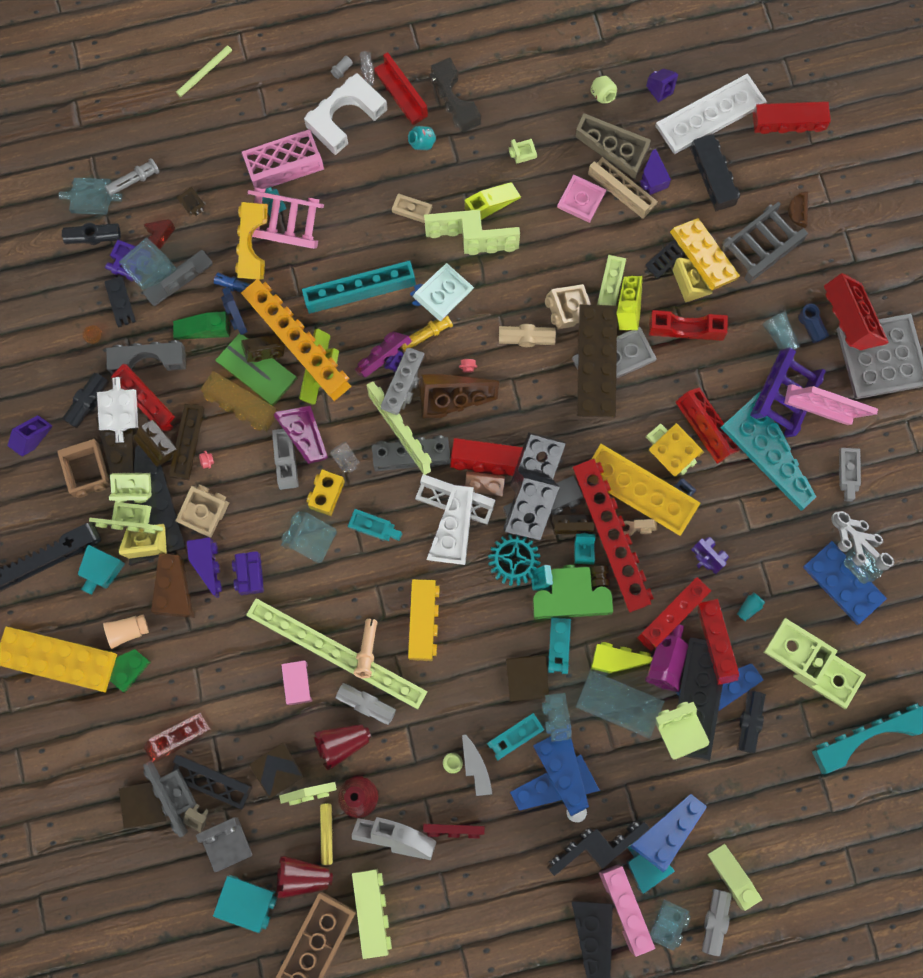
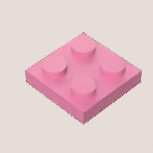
M573 175L557 208L590 223L606 193V189Z

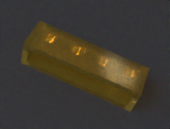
M214 371L201 388L204 394L203 397L207 401L219 403L221 409L226 412H234L235 417L243 422L245 420L249 421L251 426L258 431L262 429L267 432L276 419L274 414L278 411L275 407Z

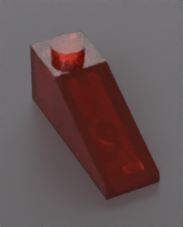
M199 713L148 739L143 747L150 760L155 763L202 736L210 728L202 714Z

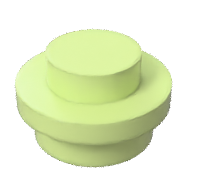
M456 753L446 755L443 760V767L449 773H457L463 766L462 758Z

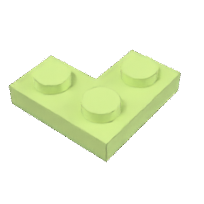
M335 782L303 788L279 795L281 803L289 802L291 806L314 800L313 796L317 795L318 799L328 797L329 792L337 789Z

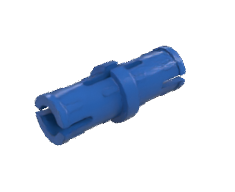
M219 272L216 273L214 278V284L229 287L232 292L234 290L242 292L250 285L238 280L237 277H229Z

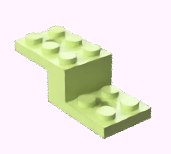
M480 210L424 215L426 237L438 238L441 235L457 236L462 234L464 254L476 255L479 252L496 253L501 250L512 252L519 249V227L482 230Z
M786 618L783 619L764 651L765 654L794 671V678L844 709H847L866 674L835 656L838 650ZM788 641H794L796 643V651L792 652L788 650ZM835 676L842 678L843 684L841 687L834 684L833 678Z

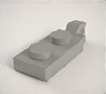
M839 449L840 490L844 491V501L852 502L855 500V492H858L861 486L860 449Z

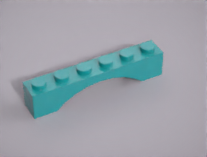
M913 704L906 707L907 712L902 714L900 711L888 715L890 718L888 720L882 721V718L870 723L871 727L865 729L862 726L852 730L853 734L850 736L842 734L835 737L836 742L828 744L826 741L816 745L817 750L812 751L821 773L828 774L846 766L855 749L874 735L885 732L904 733L910 736L922 734L923 705Z

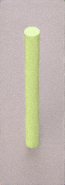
M227 45L176 91L177 95L182 97L231 53L232 49Z

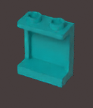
M229 875L224 883L213 917L260 933L268 927L270 921L268 913L270 908L274 909L277 901L276 891L265 889Z

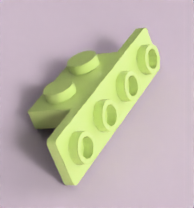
M115 503L112 520L89 518V522L96 523L95 527L107 528V525H112L111 529L123 530V527H128L127 530L139 532V529H144L143 532L155 534L156 531H163V527L148 524L151 506Z

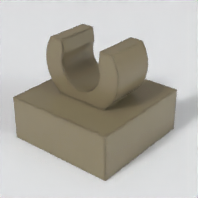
M197 804L193 809L188 808L183 823L201 833L205 827L208 810L206 809L203 814L197 812L199 809Z

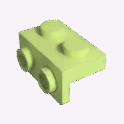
M112 473L110 475L111 494L109 495V500H115V503H124L127 500L143 503L152 496L150 473Z

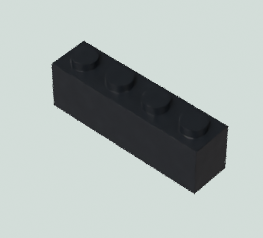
M714 134L694 139L690 149L715 212L735 206L740 197V192L734 186L733 175L731 171H728L727 160L720 151L719 140L715 139Z

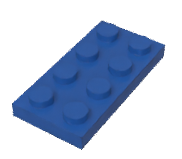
M833 541L803 566L806 572L856 625H859L887 599Z

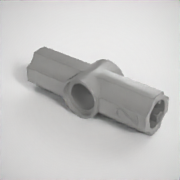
M345 683L341 685L336 695V699L354 707V710L368 717L371 716L387 725L390 724L396 712V709L378 701V698L364 691L360 692Z
M717 889L713 890L710 910L707 911L704 924L706 929L702 952L714 956H720L724 934L727 933L729 926L728 912L732 893Z

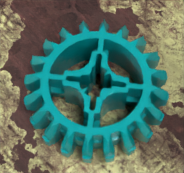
M509 534V540H506L504 536L501 537L502 544L499 541H495V545L498 548L491 547L490 550L495 554H489L488 558L494 561H490L488 565L495 566L491 569V573L498 572L495 578L498 580L502 576V584H505L508 579L510 580L509 586L513 585V581H516L517 586H520L521 579L526 584L528 583L526 576L530 579L533 577L531 571L537 569L534 566H540L541 562L535 560L540 558V554H534L538 547L531 548L533 545L532 540L525 543L527 537L524 536L522 540H519L520 535H516V539H512V534ZM513 546L511 553L499 555L506 547ZM519 547L527 551L530 559L520 555ZM516 551L517 560H519V562H516L513 569L512 560H510L509 558L512 559V556H514V552ZM498 561H503V563L509 565L510 573L505 572L500 567ZM530 565L525 572L515 575L516 569L519 566Z

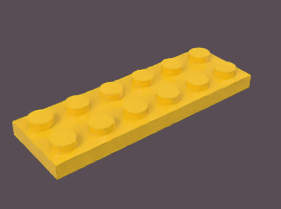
M600 444L592 457L597 463L600 462L603 467L604 473H601L603 480H608L611 491H608L609 494L647 517L654 519L657 523L677 535H682L701 504L699 501L603 444ZM591 476L588 481L596 485L598 477Z
M7 626L0 642V666L105 693L117 657L116 653Z

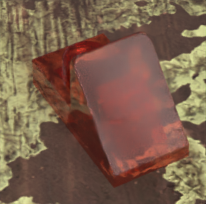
M167 219L144 224L147 232L152 234L145 242V249L151 252L153 257L156 256L176 229L171 220Z

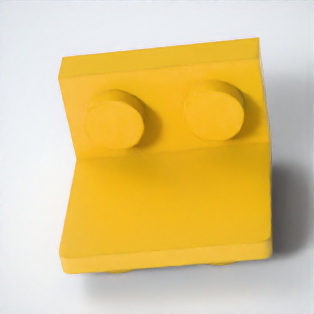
M677 423L649 448V451L673 476H677L697 456L699 457L704 453Z

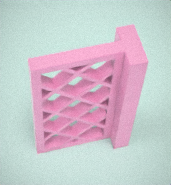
M310 129L242 151L254 188L266 189L324 170L321 156ZM309 137L307 144L299 142L302 138ZM287 143L293 144L289 150L282 148L283 145ZM296 146L304 148L301 154L293 152ZM268 149L275 150L272 156L265 154ZM307 150L315 153L308 157L304 156ZM279 152L286 154L283 160L276 158ZM258 155L255 162L249 160L247 156ZM290 156L298 158L296 161L287 162ZM262 157L269 159L266 166L259 163ZM273 162L280 164L278 167L270 168ZM256 167L263 169L262 172L253 175Z
M793 384L788 385L784 404L846 425H852L853 418L876 415L878 411L877 408L814 386L801 388Z

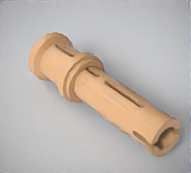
M371 619L365 620L361 651L356 656L358 663L357 668L354 669V675L359 678H370L372 675L370 671L371 663L374 661L372 650L378 624L375 619H373L372 626H370Z

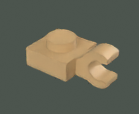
M654 519L634 520V522L624 521L625 526H630L628 531H624L625 535L629 534L631 536L635 531L640 532V534H651L652 531H657V522Z

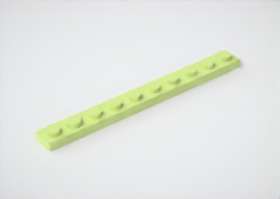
M255 599L246 616L354 674V669L357 668L358 663L356 659L358 653L259 599ZM374 662L371 663V677L361 679L419 709L427 694L426 690Z

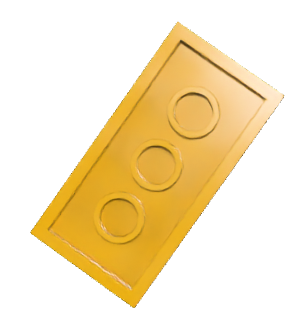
M699 218L674 227L670 231L711 290L731 283L740 277Z

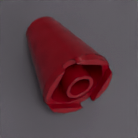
M362 724L320 730L313 733L320 758L326 760V763H323L326 770L334 768L369 743L371 738L368 727L364 728Z
M350 778L339 790V805L343 812L351 817H365L375 809L378 803V791L375 785L367 778ZM354 793L358 794V799L356 801H353Z
M280 856L279 863H281V868L278 869L277 898L327 890L328 886H332L333 873H329V868L287 856Z

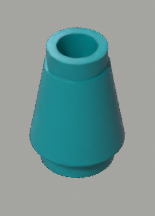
M753 592L747 596L737 615L746 622L747 619L764 608L765 601Z

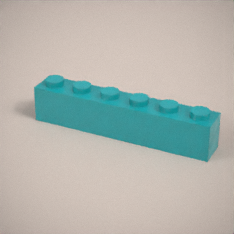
M406 261L302 289L308 313L311 314L415 286L416 282L411 262Z

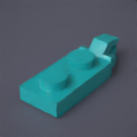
M354 509L348 528L383 541H389L390 538L400 541L402 537V532L395 530V525L391 524L390 521Z

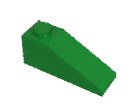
M226 312L204 313L173 321L174 340L230 337L229 318Z

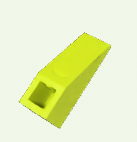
M511 182L482 190L465 199V210H480L482 220L520 199L521 196Z
M628 276L623 279L617 309L619 330H638L641 312L642 276Z
M601 642V644H597L595 647L591 669L610 674L651 664L653 657L647 652L640 651L637 654L633 653L630 648L620 647V649L612 647L613 644Z

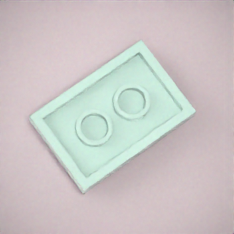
M446 263L415 292L413 297L441 322L474 287Z

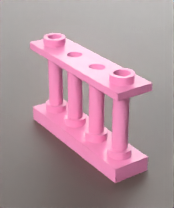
M257 187L254 190H248V194L255 195L254 203L262 204L263 197L273 199L269 228L265 231L260 230L259 226L254 231L252 237L313 249L317 248L318 241L313 240L312 231L316 207L324 208V204L319 203V199L308 198V201L279 196L265 193L266 189ZM280 200L291 202L287 231L284 234L277 233L278 229H276ZM298 204L309 206L305 235H302V237H296V233H294Z

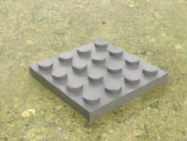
M911 314L878 319L889 343L864 350L850 347L845 341V333L840 327L837 328L855 399L923 387V354Z

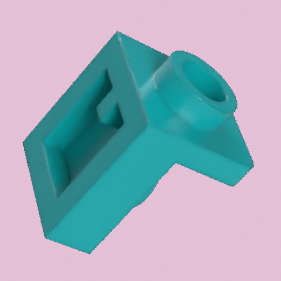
M543 565L531 571L533 574L531 578L532 589L534 591H549L550 586L553 585L551 566Z

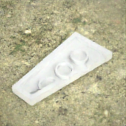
M453 486L427 560L466 564L474 487Z

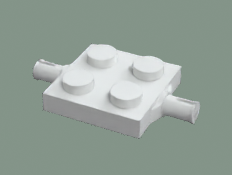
M120 377L112 378L113 389L97 392L99 430L115 431L116 443L124 442L123 431L130 428H138L136 390L121 389Z

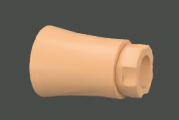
M144 614L103 623L111 649L149 633Z

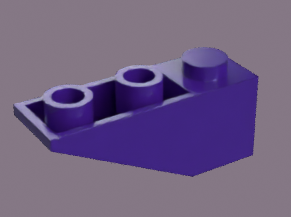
M211 538L187 541L188 560L216 598H220L219 592H222L221 581L217 579V573H220L218 561H215V554H218L216 542L214 543Z

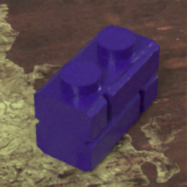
M260 553L235 554V560H232L233 572L237 574V579H234L235 591H238L240 595L263 593Z

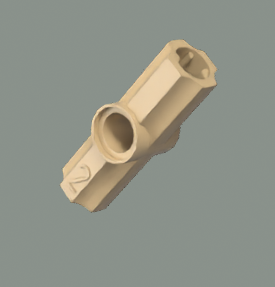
M522 324L519 327L499 326V344H519L521 347H533L535 344L555 345V328L535 327L532 324Z

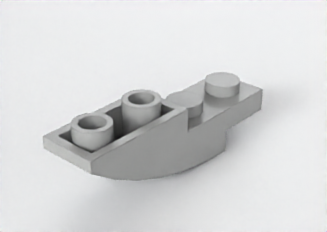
M376 817L375 821L358 818L352 832V840L391 847V852L427 860H431L436 846V841L427 835L403 824Z

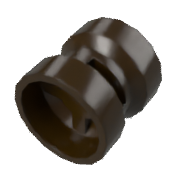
M608 566L590 567V575L592 576L591 588L610 586V580L607 578L609 573Z

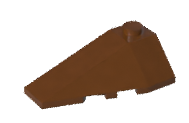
M421 374L420 401L422 418H442L447 416L448 413L460 412L466 407L478 406L498 399L499 381L444 374Z

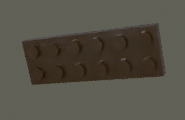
M580 304L577 416L615 418L617 306Z

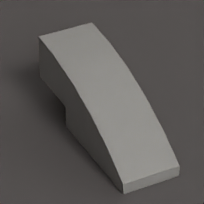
M284 429L272 430L279 489L299 487L294 443Z
M462 735L466 776H474L476 796L491 795V783L482 757L468 736Z

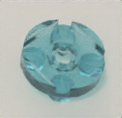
M853 546L846 553V559H844L845 567L850 569L863 584L875 581L882 575L883 571L876 567V560L863 547V553L867 559L866 565H856L852 560L853 556L856 555Z

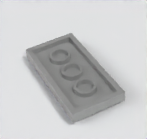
M638 327V330H631L617 336L616 379L656 361L657 358L641 327ZM577 354V355H575V356L572 357V360H573V362H574V364H575V366H576V368H577V370H578V354Z

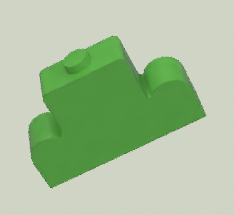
M565 565L561 569H552L553 585H551V594L546 590H541L533 598L534 620L612 615L613 613L610 590L606 587H598L592 591L589 567L575 568V565Z

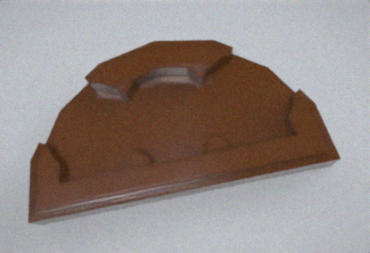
M801 192L795 196L788 208L791 220L796 225L804 228L808 225V192Z

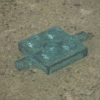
M74 178L73 187L70 192H59L60 199H70L69 210L71 213L107 214L111 201L122 202V194L109 196L104 186L112 183L110 179Z

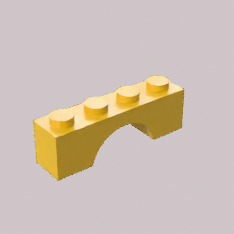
M241 202V206H239L238 215L241 217L240 225H238L237 234L240 236V241L236 248L239 260L235 267L238 278L264 279L265 260L255 254L252 248V236L259 226L267 223L268 204Z

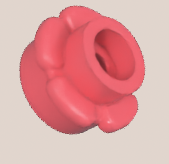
M463 359L459 368L463 369L464 373H472L477 368L476 360Z
M207 451L199 454L202 468L210 469L211 465L214 464L212 454H207Z

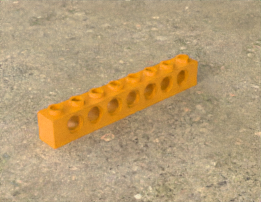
M257 278L241 294L333 401L337 400L352 387L347 382L350 378L343 370L339 372L336 369L338 364L332 357L326 358L325 354L327 352L320 344L316 346L313 343L316 339L309 331L307 333L303 331L305 326L298 319L294 321L292 318L294 314L287 306L283 308L281 306L283 301L278 295L275 294L273 296L270 293L272 291L271 287L266 282L262 284ZM319 361H322L319 366H316ZM330 374H333L331 379H327Z

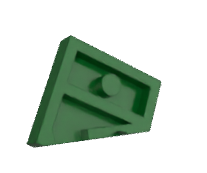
M136 649L116 657L109 681L125 693L151 662Z

